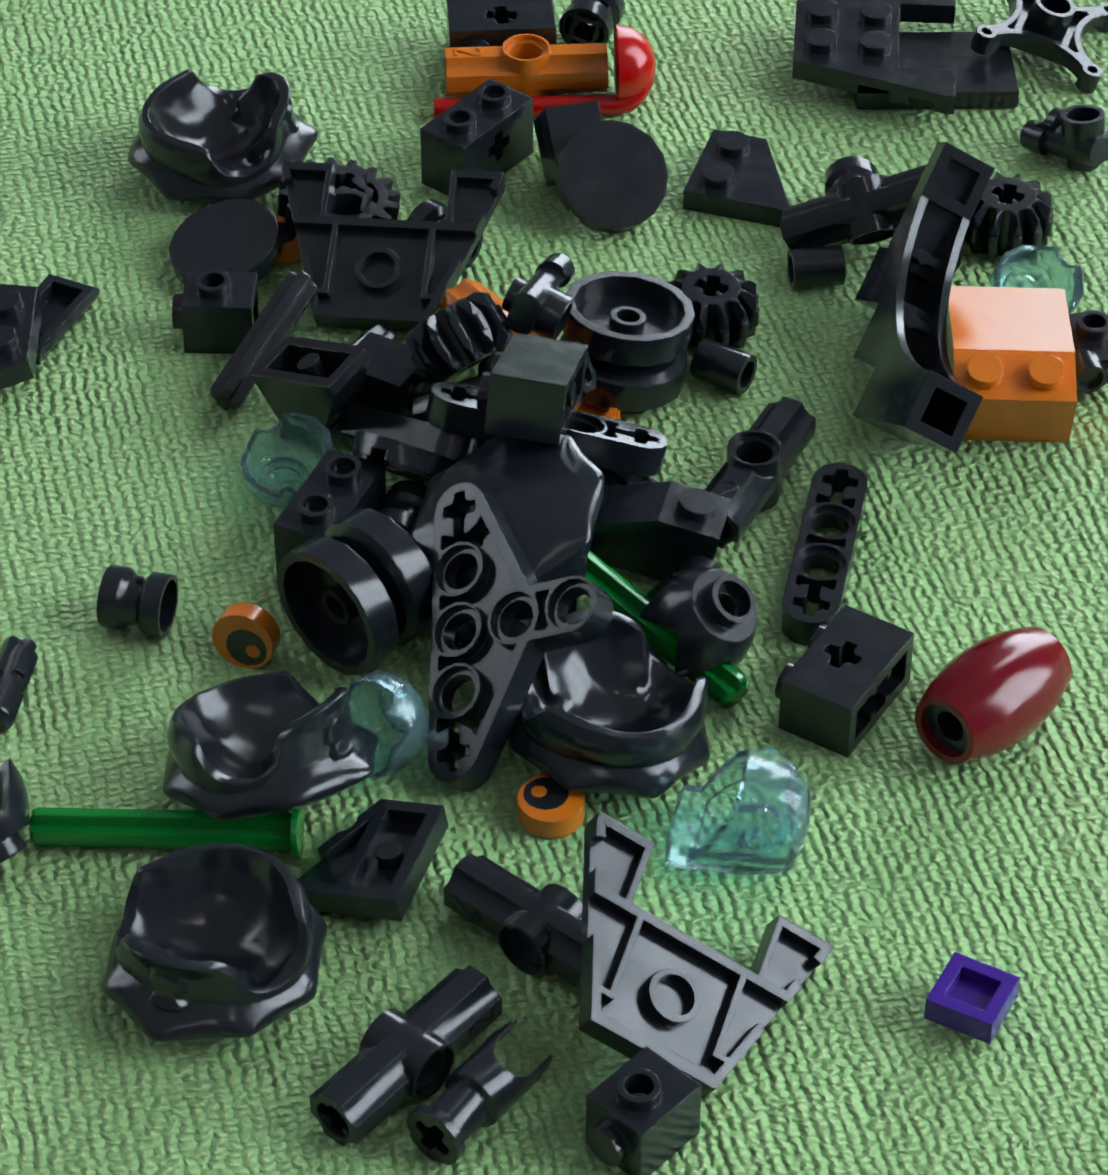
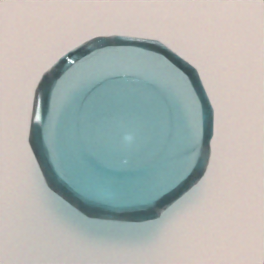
M1021 245L1004 253L990 275V287L1064 289L1068 314H1072L1084 295L1083 271L1079 265L1072 266L1060 256L1055 246L1035 247L1033 245Z
M296 412L283 413L279 423L271 429L265 431L258 428L255 429L247 444V450L244 451L240 461L245 488L267 507L286 508L327 450H334L330 431L316 417Z
M376 670L352 680L347 696L353 722L372 731L379 737L374 757V771L368 778L372 781L411 765L425 749L429 737L428 715L419 693L405 678L382 670Z

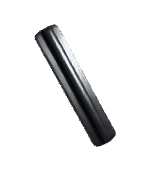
M304 271L300 273L289 272L211 386L210 395L217 401L219 407L226 410L228 408L238 409L242 406L256 385L251 374L290 334L316 295L317 285L310 280L308 273Z

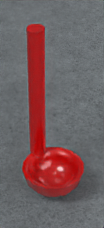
M615 24V94L530 96L533 98V118H537L545 108L599 100L602 116L621 115L634 111L646 100L654 84L656 59L653 47L642 33L631 26ZM462 98L434 99V118Z

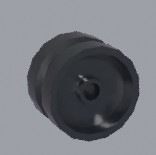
M601 272L587 275L572 283L566 294L574 297L575 303L559 340L568 342L578 341L580 344L588 345L590 361L596 371V389L582 396V401L605 409L613 407L621 411L641 412L661 408L675 400L680 394L685 381L688 362L686 349L691 341L695 319L692 301L679 288L660 278L636 272Z
M371 508L352 510L331 524L321 534V537L308 539L290 551L278 564L276 582L280 600L293 628L317 657L329 667L345 675H364L387 659L397 649V646H406L431 627L433 571L426 556L408 532L389 516Z

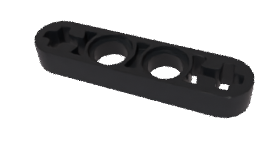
M439 382L431 387L425 418L431 425L447 432L485 441L498 436L484 433L486 411L477 409L478 387L455 382ZM577 411L565 433L574 438L582 451L597 467L643 477L658 475L662 470L668 440L662 433L654 429Z
M846 463L823 465L815 471L811 480L783 595L781 630L786 638L803 646H809L816 629L822 624L828 626L844 606L866 508L867 477L862 470ZM835 492L843 493L842 504L831 502ZM820 528H835L843 531L844 534L838 537H826L817 534L815 531ZM812 568H824L831 570L835 575L829 578H815L806 574L805 571ZM808 602L819 604L815 616H806Z

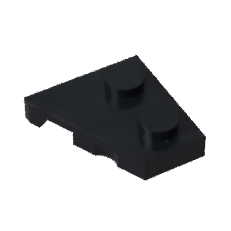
M714 129L683 191V209L780 227L781 209L788 208L790 205L767 139L748 136L739 131Z
M388 799L377 801L359 815L356 822L350 828L337 832L318 847L321 861L298 878L305 889L309 903L316 911L402 921L449 826L444 806Z

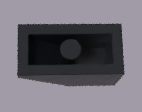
M287 336L251 374V377L284 429L323 436L327 431L338 425L346 402L353 403L360 396L372 355L366 346Z

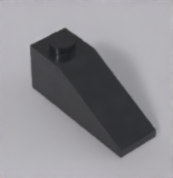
M672 481L604 486L605 504L599 511L589 550L609 566L659 581L672 579L675 569L693 555L705 556L714 561L732 499Z

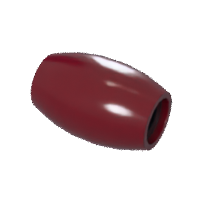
M1023 627L999 632L968 647L951 659L934 677L916 708L915 724L923 743L935 756L952 764L988 758L1015 746L1034 732L1048 718L1064 695L1072 676L1071 662L1065 648L1051 633L1038 627Z

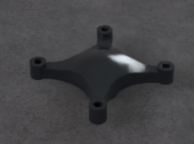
M1007 0L1010 10V17L1007 20L994 25L981 24L977 26L970 43V48L974 52L986 55L992 47L1010 46L1064 66L1077 78L1075 85L1080 91L1092 93L1096 90L1103 72L1086 55L1081 44V37L1092 29L1108 32V3H1101L1095 7H1075L1072 0Z

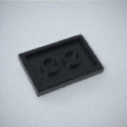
M899 32V66L956 69L954 109L1018 107L1019 88L1010 46L992 47L988 54L981 55L970 48L975 32ZM860 85L858 93H854L856 109L859 110L934 109V102L911 97L908 105L889 101V91Z

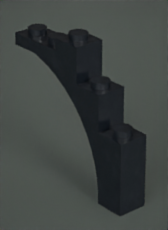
M937 142L888 248L879 247L854 299L875 310L854 354V357L870 364L875 369L853 416L902 441L957 453L983 396L961 386L952 373L946 345L948 303L955 268L969 222L995 168L947 142Z

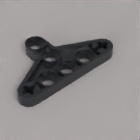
M461 482L446 490L440 497L434 514L428 764L435 778L460 792H471L479 789L491 777L545 652L585 644L597 639L608 628L614 610L612 599L607 592L583 576H568L539 583L498 502L494 497L470 482ZM472 505L475 506L474 512H471ZM465 518L464 526L460 524L461 519ZM471 538L483 546L477 547L470 543ZM477 560L478 569L474 580L467 587L456 589L455 579L459 569L465 563ZM590 594L591 606L586 617L576 624L569 625L567 612L571 603L579 596ZM532 607L533 620L529 629L518 637H511L510 625L514 616L520 610ZM475 620L476 633L472 642L463 649L455 650L454 637L457 630L465 622ZM473 681L475 693L471 703L465 709L454 712L452 700L456 690L462 684ZM456 728L459 729V734L454 731ZM466 748L470 749L468 757H464ZM460 760L458 769L454 768L455 761Z

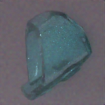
M753 748L739 751L726 761L703 787L684 785L680 791L668 829L664 864L693 872L705 869L735 875H763L790 871L802 852L809 827L811 809L810 786L797 773L798 767L792 761L779 756L778 751L773 748H766L763 751Z

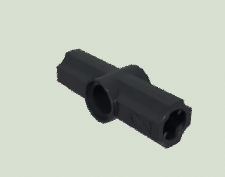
M926 165L888 177L882 174H872L853 178L840 184L837 187L838 192L781 209L782 217L779 223L783 240L789 249L844 245L847 243L851 245H866L892 238Z
M783 396L776 403H768L749 430L737 433L729 439L726 462L705 489L709 493L732 499L718 547L724 548L727 543L738 542L759 512L771 509L778 503L782 479L815 434L816 418L807 412L803 402Z
M469 853L454 867L453 874L444 887V905L497 937L498 944L504 955L519 970L529 975H540L548 969L580 989L582 903L576 895L558 884H547L539 890L483 855L477 857Z
M468 965L463 970L455 968L405 1013L392 1008L380 1014L365 1032L359 1046V1053L309 1096L310 1112L319 1121L325 1134L343 1147L349 1142L358 1144L410 1096L418 1101H424L433 1096L444 1085L447 1077L450 1075L455 1064L456 1055L502 1014V997L494 990L485 974Z

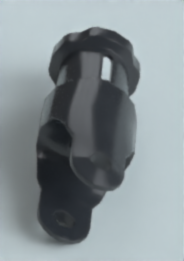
M516 1019L505 1024L489 1036L447 1077L445 1082L446 1090L430 1105L421 1104L409 1113L406 1124L410 1131V1137L419 1150L431 1160L439 1161L446 1165L455 1163L465 1151L464 1142L480 1126L489 1127L495 1124L541 1078L542 1074L549 1067L553 1058L552 1055L548 1056L530 1075L517 1077L503 1068L494 1054L495 1045L518 1023Z

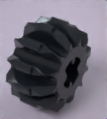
M996 172L994 178L989 180L967 228L965 242L970 244L971 252H987L991 260L998 256H1003L1012 262H1015L1019 254L1028 257L1035 256L1039 247L1047 245L1048 237L1052 233V194L1041 190L1039 181L1025 182L1021 179L1020 174H1016L1013 177H1004L999 172Z
M698 263L695 271L677 270L675 280L667 282L679 288L692 301L695 319L688 347L693 346L697 348L704 338H709L740 349L744 348L748 337L755 335L756 326L759 324V295L756 292V283L745 280L743 270L728 272L724 270L722 263L715 268H706Z
M474 292L444 307L441 311L416 325L414 329L409 331L405 342L412 353L410 357L418 371L422 370L429 383H439L457 377L479 364L482 359L495 354L496 351L502 350L509 344L513 333L505 322L507 317L499 304L496 305L491 295L485 292Z

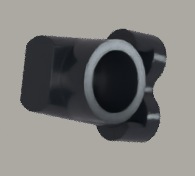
M1075 105L1066 109L1054 108L1048 113L1043 122L1030 120L1024 125L1020 133V144L1023 148L1041 155L1052 154L1067 159V167L1071 170H1094L1101 163L1108 160V131L1105 130V111L1093 105Z
M562 253L551 254L537 267L535 274L528 281L520 277L514 279L502 303V309L509 312L505 322L513 332L527 335L533 331L545 338H558L570 317L575 303L574 297L559 290V288L566 286L575 274L574 264L568 256Z
M1086 310L1081 313L1069 314L1075 348L1077 388L1085 393L1097 391L1108 384V315L1099 310Z

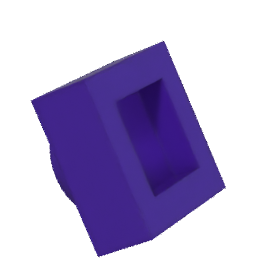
M954 952L926 998L924 1018L990 1044L1018 997L1021 977Z

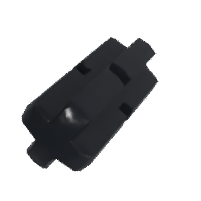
M10 636L4 640L0 648L1 732H5L13 726L24 697L22 692L27 689L38 660L35 652L36 643L28 637L21 640L15 636Z

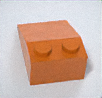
M951 286L946 320V345L950 367L961 386L983 396L963 440L1069 443L1077 406L1075 348L1065 290Z

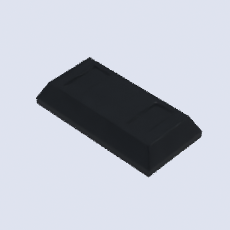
M51 274L38 286L43 310L36 364H41L91 308L100 294L99 288Z

